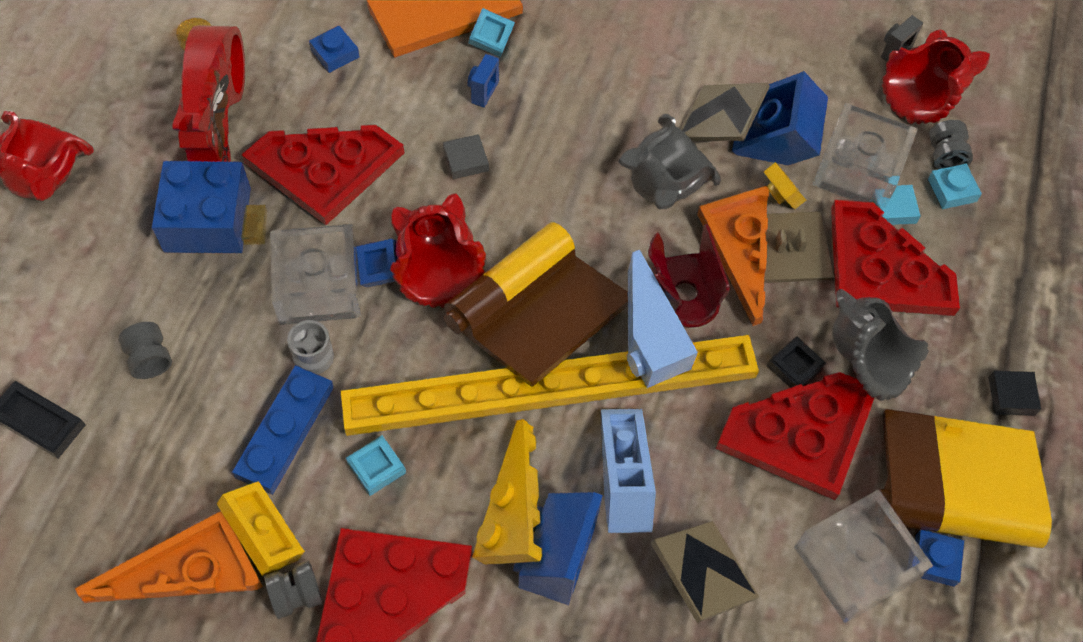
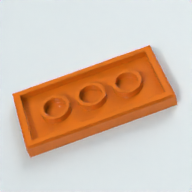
M367 0L368 10L394 58L473 31L482 8L506 19L523 14V4L520 0Z

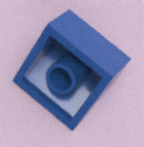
M805 71L769 84L770 87L744 141H734L732 152L737 156L772 163L776 162L777 164L787 166L820 156L828 96Z
M595 492L549 493L544 507L537 505L540 511V524L533 528V532H535L533 541L534 544L542 548V557L540 562L515 563L513 571L520 573L518 588L566 605L570 604L597 524L603 495Z

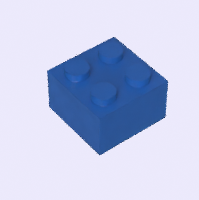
M163 161L152 229L164 253H243L251 187L242 162Z

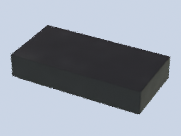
M14 381L0 397V425L57 459L60 458L86 426L79 417L17 381Z

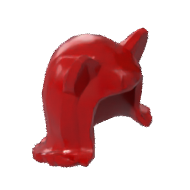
M944 30L933 31L929 34L924 44L911 50L901 47L898 51L893 50L889 54V60L886 63L885 69L886 74L882 77V89L886 95V102L891 105L890 109L896 112L899 118L906 117L907 123L913 124L916 122L920 125L921 123L939 122L941 118H946L949 115V111L954 109L955 105L960 102L961 94L968 89L974 76L981 73L987 67L990 54L984 51L971 52L964 42L954 37H948Z
M4 111L1 116L2 121L10 126L0 136V179L5 188L16 196L39 201L50 198L68 179L77 156L81 154L89 156L94 152L93 146L87 141L67 131H61L59 128L51 127V125L40 121L19 119L17 114L11 111Z
M457 193L449 195L442 205L422 206L413 211L403 207H396L392 211L391 224L398 236L395 251L398 259L396 262H392L390 271L393 273V279L400 285L399 291L410 301L418 302L422 306L429 305L431 308L438 306L444 308L448 301L485 273L483 269L486 259L484 247L480 241L474 242L473 233L465 222V207Z

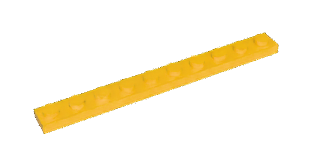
M743 335L692 342L698 352L692 369L649 388L646 387L641 376L636 377L632 373L627 361V351L564 360L533 387L529 386L509 369L503 368L341 391L344 430L346 436L753 379L757 377L759 369L750 336Z

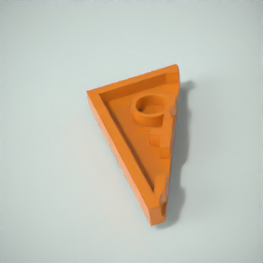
M767 186L701 205L697 214L702 225L708 224L722 265L752 326L762 323L765 306L764 276L767 263L766 232L768 229L767 200L769 197Z
M220 511L78 586L75 590L84 603L253 591L262 588L263 585L240 540Z

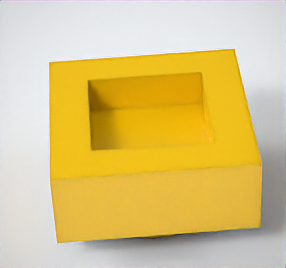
M776 162L764 171L771 181L767 186L769 192L779 204L786 200L795 210L807 201Z

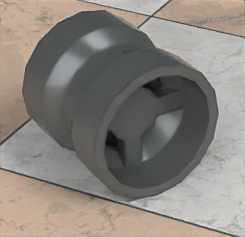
M942 121L931 128L929 136L931 146L935 149L933 158L937 169L971 164L973 154L971 146L966 143L969 135L967 125L963 121Z
M140 322L127 327L120 333L118 340L122 351L129 355L127 365L132 377L136 379L153 378L166 372L171 367L172 359L168 349L161 345L163 335L158 324L154 322Z
M309 560L295 565L293 571L285 574L277 571L264 576L268 595L277 619L292 615L294 609L301 606L312 608L323 604Z

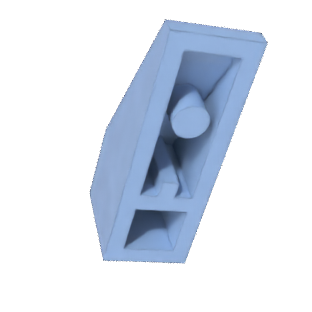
M640 250L632 252L628 268L627 361L632 373L636 377L641 376L646 387L649 388L691 370L698 352Z
M601 409L604 498L608 533L652 532L656 490L642 409Z

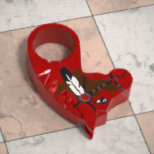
M193 26L188 34L181 74L182 84L180 85V104L173 120L172 128L179 132V148L185 150L187 161L231 162L228 144V108L242 99L245 85V53L241 32L237 26Z

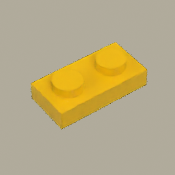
M259 481L224 493L218 500L217 506L262 576L298 561L305 552Z

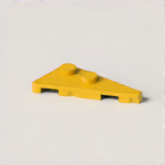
M524 419L516 420L496 484L490 493V503L483 524L477 532V543L472 558L484 565L541 561L542 548L534 544L533 528L540 524V511L537 508V501L539 499L538 471L530 466L529 452L536 449V436L533 434L534 427Z

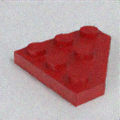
M361 125V130L339 131L338 127L307 129V133L288 135H285L284 130L268 131L241 155L244 164L324 225H327L404 155L405 152L404 144L379 126Z
M834 200L831 207L835 294L839 289H843L855 299L862 297L879 298L889 304L892 312L955 316L960 309L957 275L945 264L939 266L924 253L926 247L905 229H896L882 217L884 211L873 202ZM836 297V307L839 308L838 302H837V297Z
M836 372L824 376L821 381L806 386L800 384L773 393L770 398L752 404L747 402L733 407L715 449L836 500L841 492L875 397L873 398L868 395L867 391L863 389V384L859 383L858 379L842 372Z
M341 528L316 642H401L427 623L428 619L449 603L453 604L466 594L472 546Z

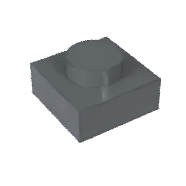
M912 15L901 25L898 23L893 25L884 37L886 46L881 58L888 61L889 54L893 50L898 51L901 47L910 50L914 46L923 22Z

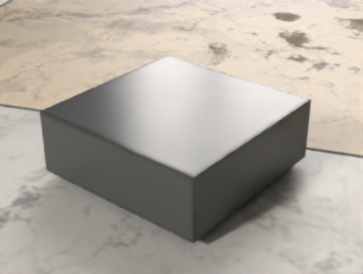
M479 134L443 142V151L453 179L489 171V162Z

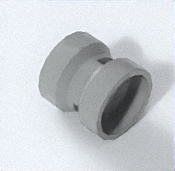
M314 320L301 321L292 327L288 333L287 342L294 364L315 374H321L329 369L333 363L334 352L326 327Z

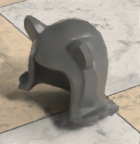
M663 114L659 117L658 123L663 128L646 136L637 148L627 150L618 160L621 166L631 169V180L635 191L645 200L654 202L659 210L668 209L675 202L686 199L702 187L705 181H712L715 186L721 182V177L716 168L702 151L698 150L695 143L680 128L675 126L676 120L669 114Z
M839 289L836 293L839 314L832 329V336L837 350L846 360L853 364V370L857 373V379L859 383L863 384V389L867 391L868 395L873 398L876 397L880 401L898 397L911 384V378L914 377V372L920 368L921 361L927 358L929 344L925 340L911 338L896 321L889 304L884 300L873 297L855 299L848 292Z

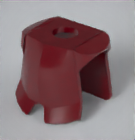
M704 224L699 253L666 258L664 242L659 232H657L652 238L648 250V256L653 263L651 270L683 327L694 328L707 325L719 313L721 303L730 291L729 282L709 225ZM682 283L690 284L696 289L697 296L693 300L684 301L680 298L675 287Z

